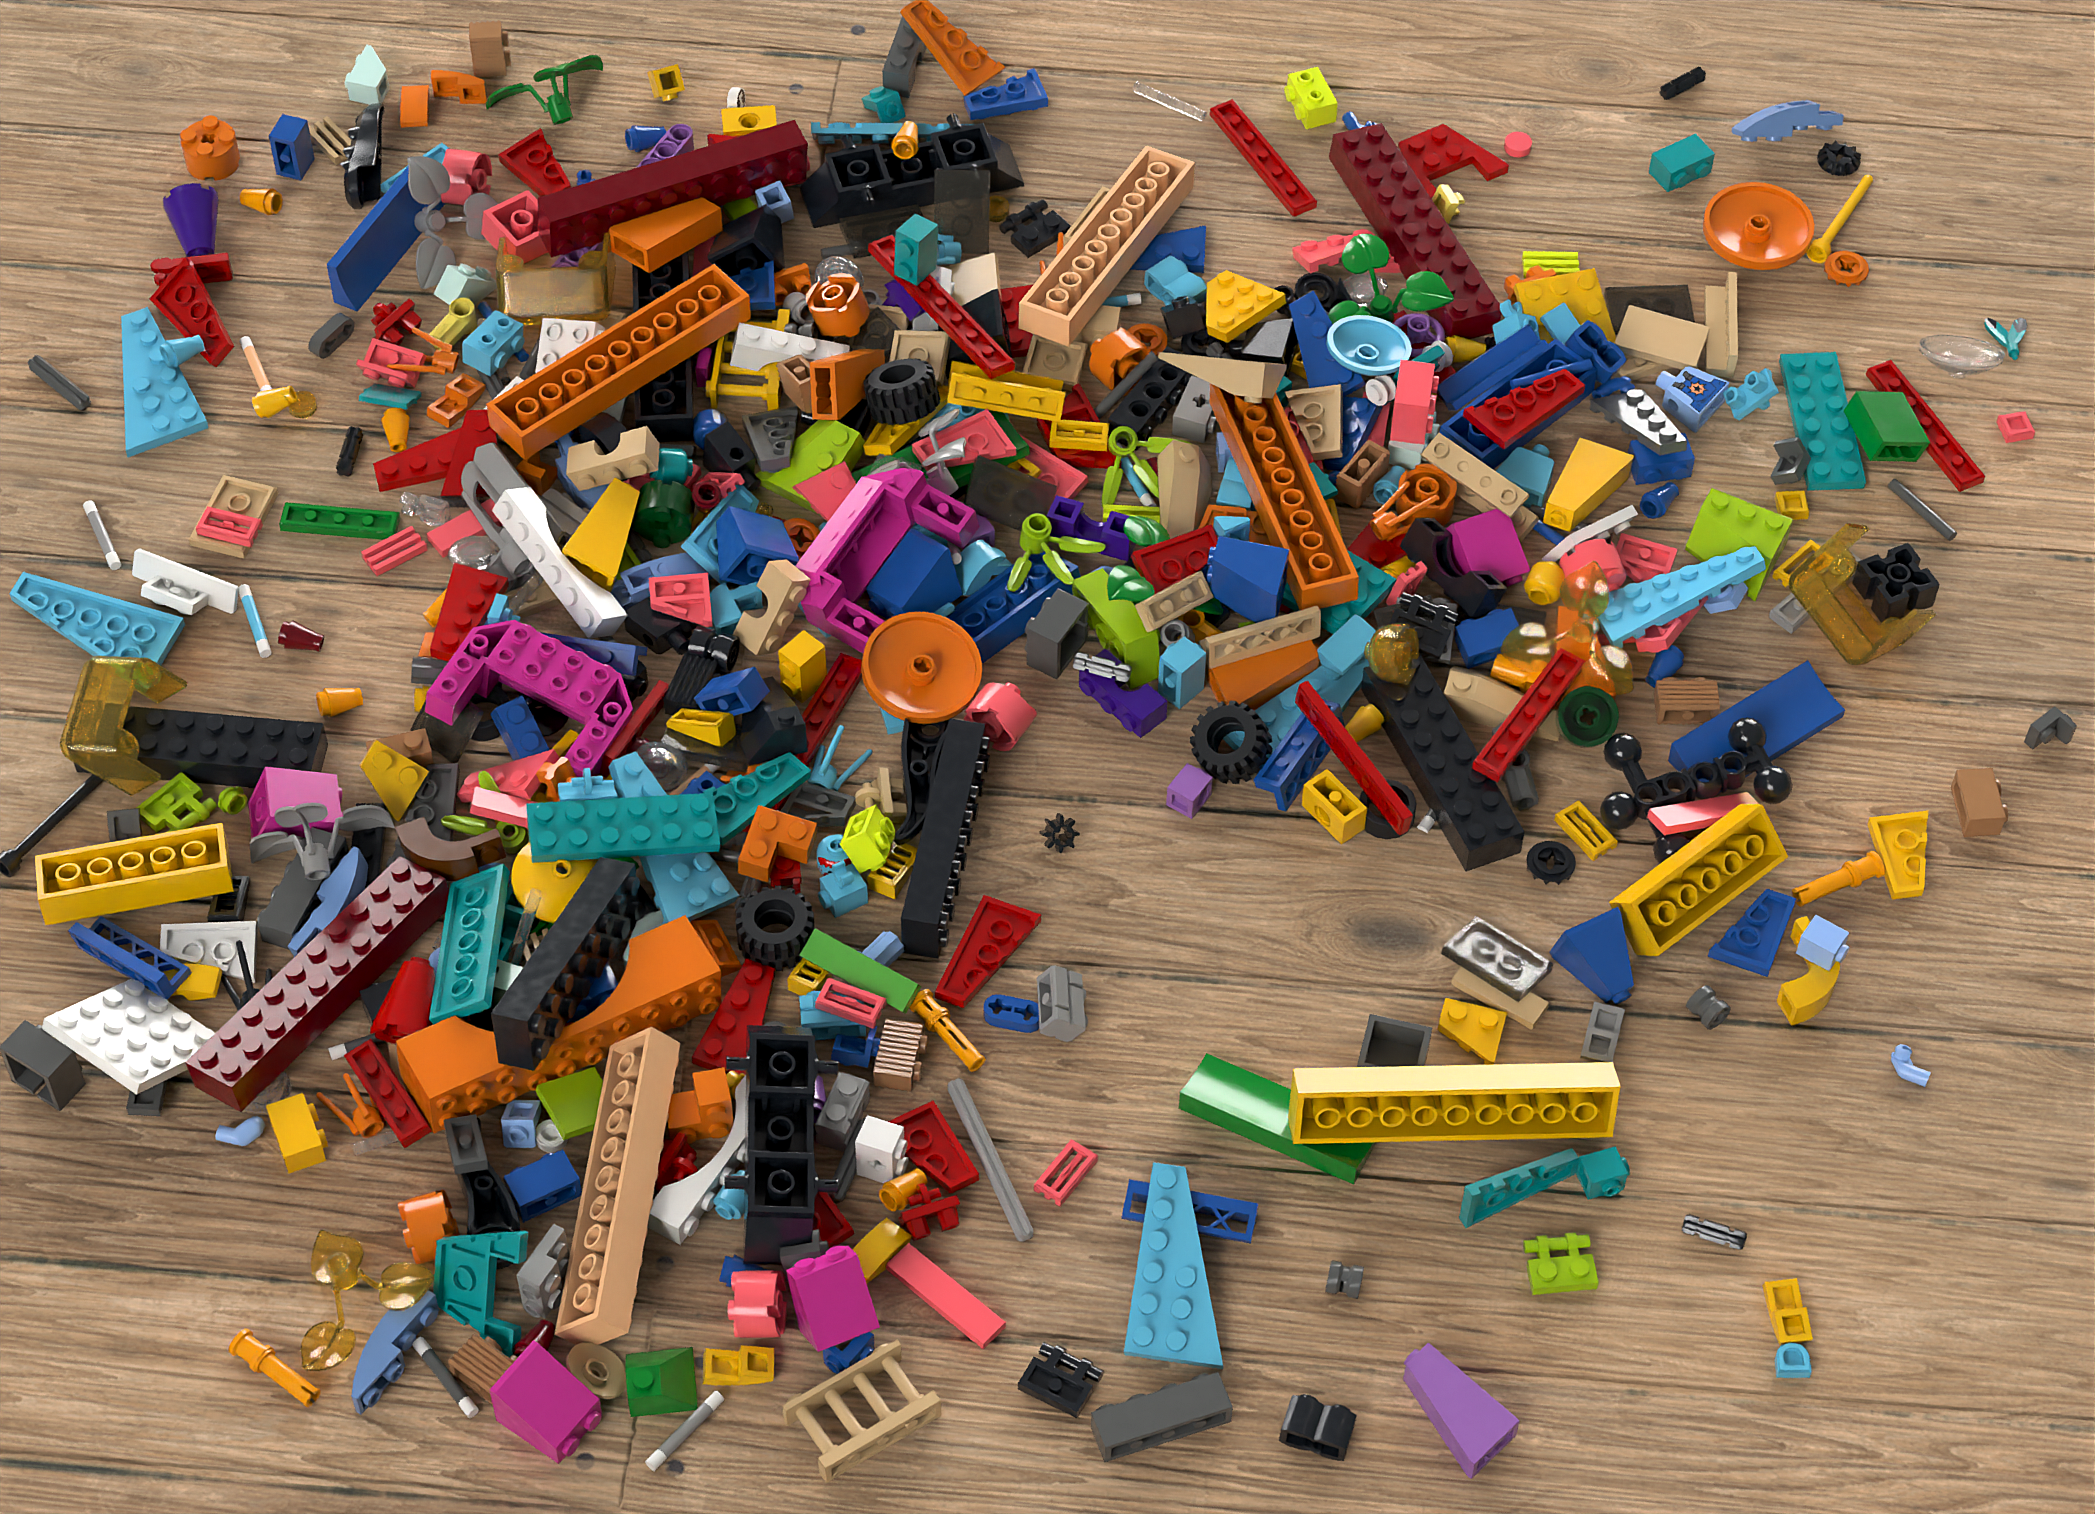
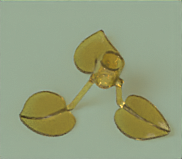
M1592 561L1572 572L1561 584L1560 596L1562 602L1568 609L1579 611V618L1572 624L1571 629L1547 640V632L1542 625L1525 623L1513 629L1502 643V655L1513 665L1525 672H1538L1544 669L1552 658V651L1549 645H1553L1569 636H1572L1581 643L1589 642V654L1592 658L1587 660L1582 666L1583 676L1589 686L1599 688L1609 695H1622L1634 690L1632 663L1623 649L1613 645H1606L1601 647L1597 653L1595 652L1597 639L1594 636L1600 629V622L1597 617L1606 610L1609 603L1607 580L1596 561Z
M320 1230L312 1250L311 1271L319 1283L324 1285L333 1284L331 1289L334 1292L338 1323L336 1325L330 1321L320 1322L306 1332L301 1343L302 1368L307 1371L328 1370L344 1362L352 1353L356 1344V1335L352 1330L343 1328L345 1319L340 1294L341 1290L354 1288L358 1279H362L374 1289L381 1290L379 1300L385 1308L401 1311L412 1307L425 1295L434 1282L435 1277L433 1273L424 1266L410 1262H400L386 1267L381 1274L382 1283H378L364 1274L362 1269H358L362 1263L364 1251L357 1240L349 1236Z

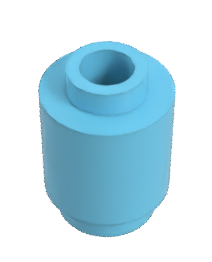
M738 1170L736 1174L730 1176H744L745 1171ZM723 1185L713 1199L716 1212L727 1220L732 1218L740 1219L744 1213V1189H724Z

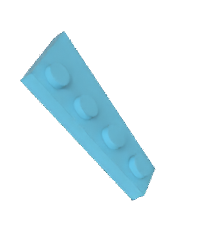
M735 485L736 490L727 492L728 496L720 500L680 546L720 584H727L728 582L719 580L716 521L729 506L755 513L759 500L743 485Z

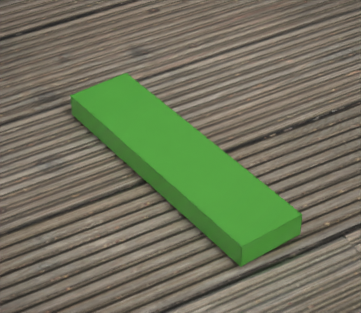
M816 928L799 955L859 989L886 998L888 1005L905 1014L921 988L914 981Z

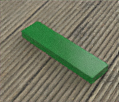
M285 502L279 527L280 531L384 540L397 533L401 518L399 512Z

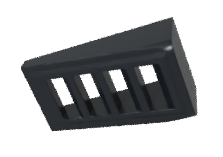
M232 876L233 888H238L239 891L213 895L207 916L208 923L244 921L250 885L249 876Z

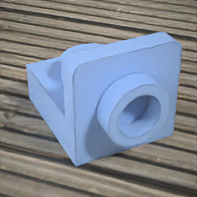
M1744 582L1738 585L1728 584L1721 588V594L1711 598L1708 595V600L1705 602L1704 607L1710 614L1737 609L1748 587Z
M513 1100L507 1104L501 1119L503 1143L506 1148H535L537 1144L535 1128L542 1112L541 1100Z

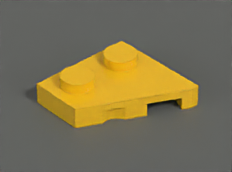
M374 740L359 765L373 785L379 798L382 799L391 813L392 818L398 822L429 772L378 740Z
M1445 998L1437 1030L1447 1038L1455 1040L1466 1052L1473 1051L1484 1059V1065H1494L1507 1012Z

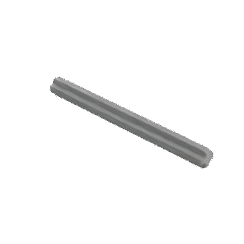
M958 1078L950 1081L947 1085L948 1092L1016 1239L1019 1242L1031 1239L1034 1230L964 1080Z

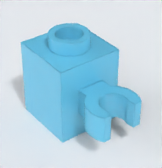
M1508 299L1500 304V311L1505 319L1492 325L1496 344L1526 324H1530L1540 340L1536 317L1523 314L1520 302L1511 305V301Z
M842 860L832 865V873L820 878V892L817 893L819 901L824 909H830L835 918L868 903L867 884L853 863L845 866V861Z

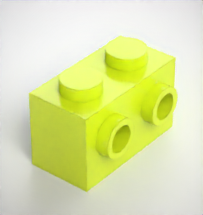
M1314 67L1288 74L1287 86L1284 87L1285 97L1288 102L1293 104L1295 115L1298 120L1302 121L1305 128L1310 129L1336 122L1338 102L1319 68Z
M876 804L850 817L840 846L860 874L868 869L875 871L886 863V858L895 836L894 825L888 817L883 816Z

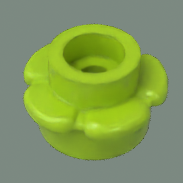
M240 786L235 788L227 787L219 795L218 807L223 812H228L231 815L241 812L247 804V796Z

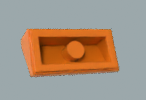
M692 920L690 923L720 968L721 977L740 970L742 965L718 921Z

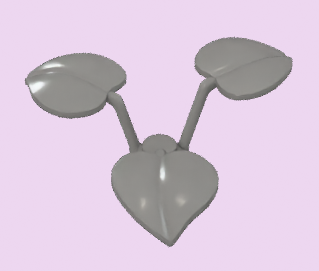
M413 156L407 158L410 193L417 202L430 204L428 207H424L423 211L418 212L414 219L417 230L425 233V236L431 237L424 239L420 243L416 253L418 282L421 289H427L438 285L447 265L456 266L454 252L450 247L442 246L443 240L434 232L441 231L445 223L466 221L468 236L478 240L486 239L481 234L483 211L498 203L488 194L475 193L470 195L464 203L465 216L445 218L440 211L432 209L441 202L440 194L447 192L450 188V177L446 168L432 158Z
M959 408L930 421L918 433L920 437L929 434L935 451L933 455L929 456L922 463L924 467L936 463L935 467L927 471L928 478L926 482L948 496L959 487L947 469L944 460L964 458V448L967 440L965 437H962L940 449L936 440V434L939 429L949 425L955 418L957 419L960 412ZM897 459L880 466L869 475L899 468H913Z
M303 803L295 807H281L275 811V821L283 827H294L302 824L307 842L305 851H303L300 845V841H302L300 836L295 834L288 836L286 832L282 831L264 833L255 836L250 841L251 863L253 864L269 856L296 848L301 858L302 866H304L305 878L308 880H322L330 876L329 861L334 860L333 851L339 828L344 831H358L382 826L394 828L393 820L386 810L374 805H361L343 811V817L335 819L327 850L323 844L313 843L308 824L321 821L327 817L328 810L325 805L320 803Z

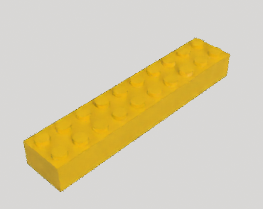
M1613 1062L1293 1069L1288 1122L1293 1144L1613 1137L1621 1086Z

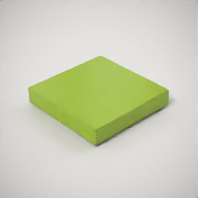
M595 1067L539 1084L536 1087V1094L563 1140L594 1131L603 1080Z

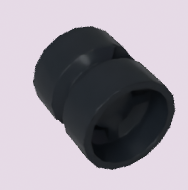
M697 626L691 636L687 653L701 658H710L712 661L716 660L719 671L728 674L736 664L740 650V638L724 632L717 635L714 629Z

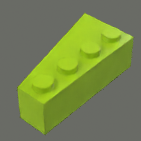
M1102 568L1074 579L1072 584L1073 596L1089 603L1087 623L1091 630H1096L1102 647L1104 649L1110 648L1111 654L1122 663L1132 667L1130 679L1126 682L1131 690L1158 679L1160 659L1158 642L1161 641V635L1158 628L1150 632L1146 631L1132 601H1109L1107 591L1109 575Z

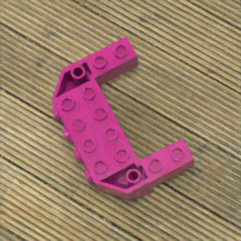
M899 468L861 477L795 565L796 568L811 579L806 588V595L801 601L807 621L863 653L869 637L885 620L856 605V602L908 531L917 523L964 549L980 527L976 511L928 485L924 472L920 470Z
M516 620L473 627L426 694L425 712L451 726L474 693L487 698L498 681L584 725V728L564 756V758L569 759L576 777H583V768H590L591 776L599 775L604 754L630 721L633 711L621 673L609 665H603L591 659L584 652L575 651L556 638H550L536 631L531 625L522 624Z

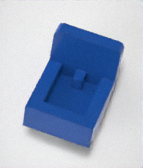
M877 1026L874 1029L870 1028L867 1040L837 1034L830 1060L838 1061L846 1066L857 1065L868 1068L871 1056H877L881 1038L875 1037Z
M867 1332L855 1337L843 1351L835 1346L823 1350L825 1365L832 1372L838 1374L868 1357L875 1350L874 1334Z

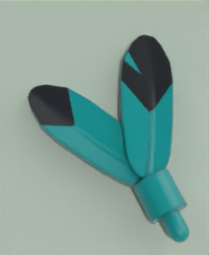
M1986 318L1984 321L1986 330L2000 344L2007 348L2009 357L2017 360L2020 353L2018 344L2027 329L2026 320L2023 318L2016 319L2008 333L2000 323L1991 318Z

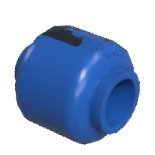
M706 409L694 417L693 438L696 445L704 450L705 435L725 422H729L723 412L715 409Z

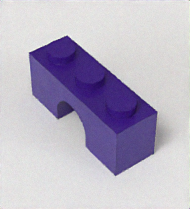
M1056 495L1046 516L1052 527L1050 536L1057 538L1068 536L1103 543L1106 548L1102 552H1098L1099 554L1124 561L1130 559L1136 546L1124 532V523L1130 516L1111 511L1106 522H1097L1085 514L1083 502Z
M1106 648L1095 655L1116 661V665L1122 663ZM1089 669L1085 671L1079 670V687L1082 692L1087 696H1092L1100 703L1105 712L1113 714L1121 721L1126 730L1133 731L1138 737L1142 738L1167 719L1168 701L1147 683L1138 690L1125 691L1120 689L1125 682L1116 680L1115 676L1111 679L1089 673Z

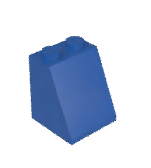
M729 506L716 521L719 580L738 585H748L759 581L768 561L787 559L794 566L799 561L796 550L780 519Z
M915 529L908 531L866 587L870 599L868 601L870 609L876 615H881L886 619L908 612L934 613L948 602L951 603L963 595L949 548Z
M1219 536L1216 547H1210L1207 562L1210 566L1206 581L1211 583V592L1214 598L1255 623L1278 617L1287 583L1289 549Z

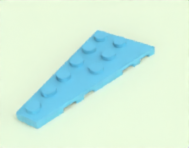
M811 122V134L813 140H818L819 144L824 145L835 144V139H841L844 135H846L848 140V134L852 135L854 144H861L862 139H872L873 143L882 144L889 143V138L896 136L903 123H856L855 128H850L849 123L834 122L828 124V128H820V122ZM916 123L918 126V138H926V142L931 141V133L950 128L949 124L931 126V124Z
M146 307L121 316L125 446L127 457L209 428L207 420L179 366L168 367L164 363L160 353V345L165 344V339L149 308Z
M636 751L613 760L608 767L619 798L667 795ZM709 852L639 856L647 881L652 883L656 895L653 899L656 907L661 909L664 918L662 925L686 915L689 921H692L734 903L739 897V894Z

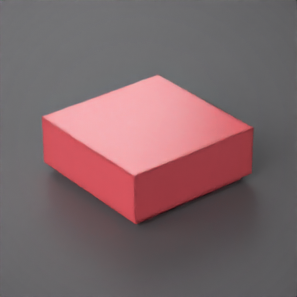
M2025 411L1998 416L1996 422L2006 443L2033 439L2035 431Z

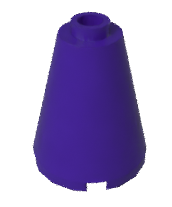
M199 183L184 184L171 189L170 196L167 198L163 197V208L186 257L215 253L219 199L216 190L209 186L208 190L201 188Z

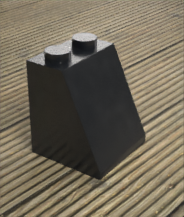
M765 204L722 225L723 231L716 235L708 253V261L712 265L715 264L728 277L740 274V270L750 267L751 271L762 268L764 263L773 260L774 273L785 269L781 219Z
M991 290L962 305L961 307L1012 358L1009 326L999 290ZM938 325V330H934V331H944V330ZM951 338L945 370L947 379H949L952 361L975 364Z

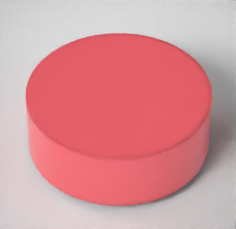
M1512 132L1505 138L1504 150L1512 157H1525L1531 151L1532 139L1526 133Z

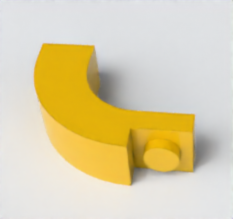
M1807 916L1798 918L1794 922L1790 937L1796 947H1798L1800 937L1810 923ZM1804 958L1809 968L1808 973L1798 979L1781 984L1776 1002L1791 1026L1814 1017L1827 1005L1839 975V962L1836 961L1831 970L1827 971Z

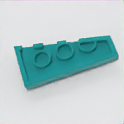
M789 752L756 767V770L748 775L742 776L740 774L731 778L730 783L717 789L713 786L704 790L703 793H713L720 844L723 846L752 823L758 805L772 808L811 777V769Z
M1570 1148L1466 1185L1460 1210V1221L1465 1228H1468L1575 1175L1579 1157Z

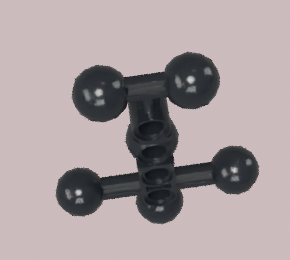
M1750 717L1738 719L1729 729L1728 740L1734 751L1724 753L1719 759L1718 757L1713 758V763L1707 761L1697 762L1688 771L1684 768L1681 769V772L1673 771L1647 780L1638 763L1642 756L1640 742L1633 735L1618 733L1608 739L1603 753L1606 762L1611 768L1623 771L1634 793V798L1631 794L1622 791L1612 792L1601 803L1600 814L1604 823L1616 830L1627 829L1634 824L1638 817L1647 820L1657 838L1653 847L1656 861L1661 864L1689 843L1690 840L1681 832L1663 835L1647 818L1650 808L1695 801V798L1701 800L1713 798L1720 790L1724 793L1727 789L1735 790L1740 788L1744 783L1745 775L1753 772L1757 773L1753 783L1755 794L1761 801L1768 804H1778L1786 800L1792 792L1793 784L1789 773L1781 767L1773 766L1763 748L1767 739L1765 727L1759 720ZM1727 769H1735L1737 772H1729ZM1699 779H1707L1709 782H1701ZM1671 789H1679L1681 792H1673ZM1643 799H1651L1652 802H1644Z

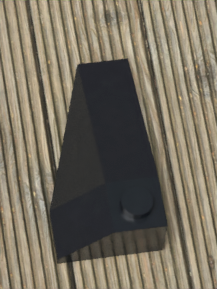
M773 676L762 678L770 692L752 711L742 713L740 744L749 766L771 761L789 752L793 755L808 752L805 721L797 705Z

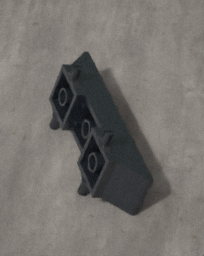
M950 114L947 116L950 128L931 133V141L918 143L917 153L909 159L898 158L892 149L880 151L878 144L855 146L852 135L848 134V140L846 135L841 138L844 149L825 154V163L800 186V191L812 227L818 228L1023 187L1024 181L1009 144L987 133L984 123L960 125L957 114H953V118Z
M747 1025L746 1057L727 1056L726 1070L746 1071L744 1176L725 1175L724 1189H744L743 1264L782 1265L780 1248L812 1243L814 1205L817 1193H837L838 1179H818L815 1170V1153H813L815 1080L818 1073L837 1075L838 1061L818 1060L815 1051V1035H812L811 1028Z

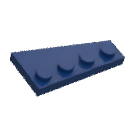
M1314 290L1289 304L1309 388L1341 384L1344 398L1365 386L1366 383L1361 374L1346 369L1330 354L1326 340L1328 331L1333 324Z

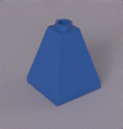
M1618 907L1564 931L1549 951L1554 960L1605 1003L1613 1001L1617 1005L1632 996L1629 991L1634 986L1622 915Z

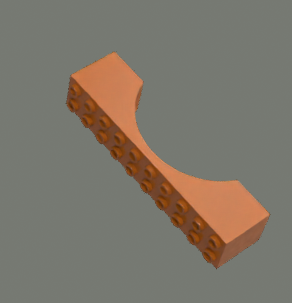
M686 915L629 939L628 962L625 972L613 993L592 1013L573 1024L563 1027L561 1036L555 1039L549 1048L547 1057L541 1060L534 1071L500 1064L498 1062L494 1032L475 1027L454 1015L396 1041L400 1077L433 1134L444 1130L445 1119L474 1114L478 1117L488 1109L500 1104L510 1103L516 1097L529 1091H536V1087L539 1084L573 1074L574 1071L587 1065H595L608 1056L610 1045L649 1027L664 1032L673 1027H680L697 1016L713 1012L721 1004V970Z

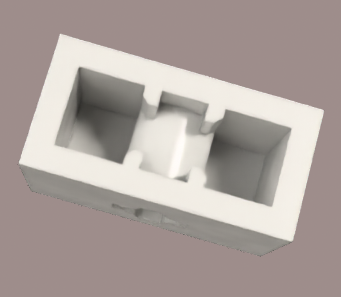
M867 1115L855 1141L857 1175L885 1183L905 1173L908 1164V1158L905 1157L908 1141L904 1140V1127Z

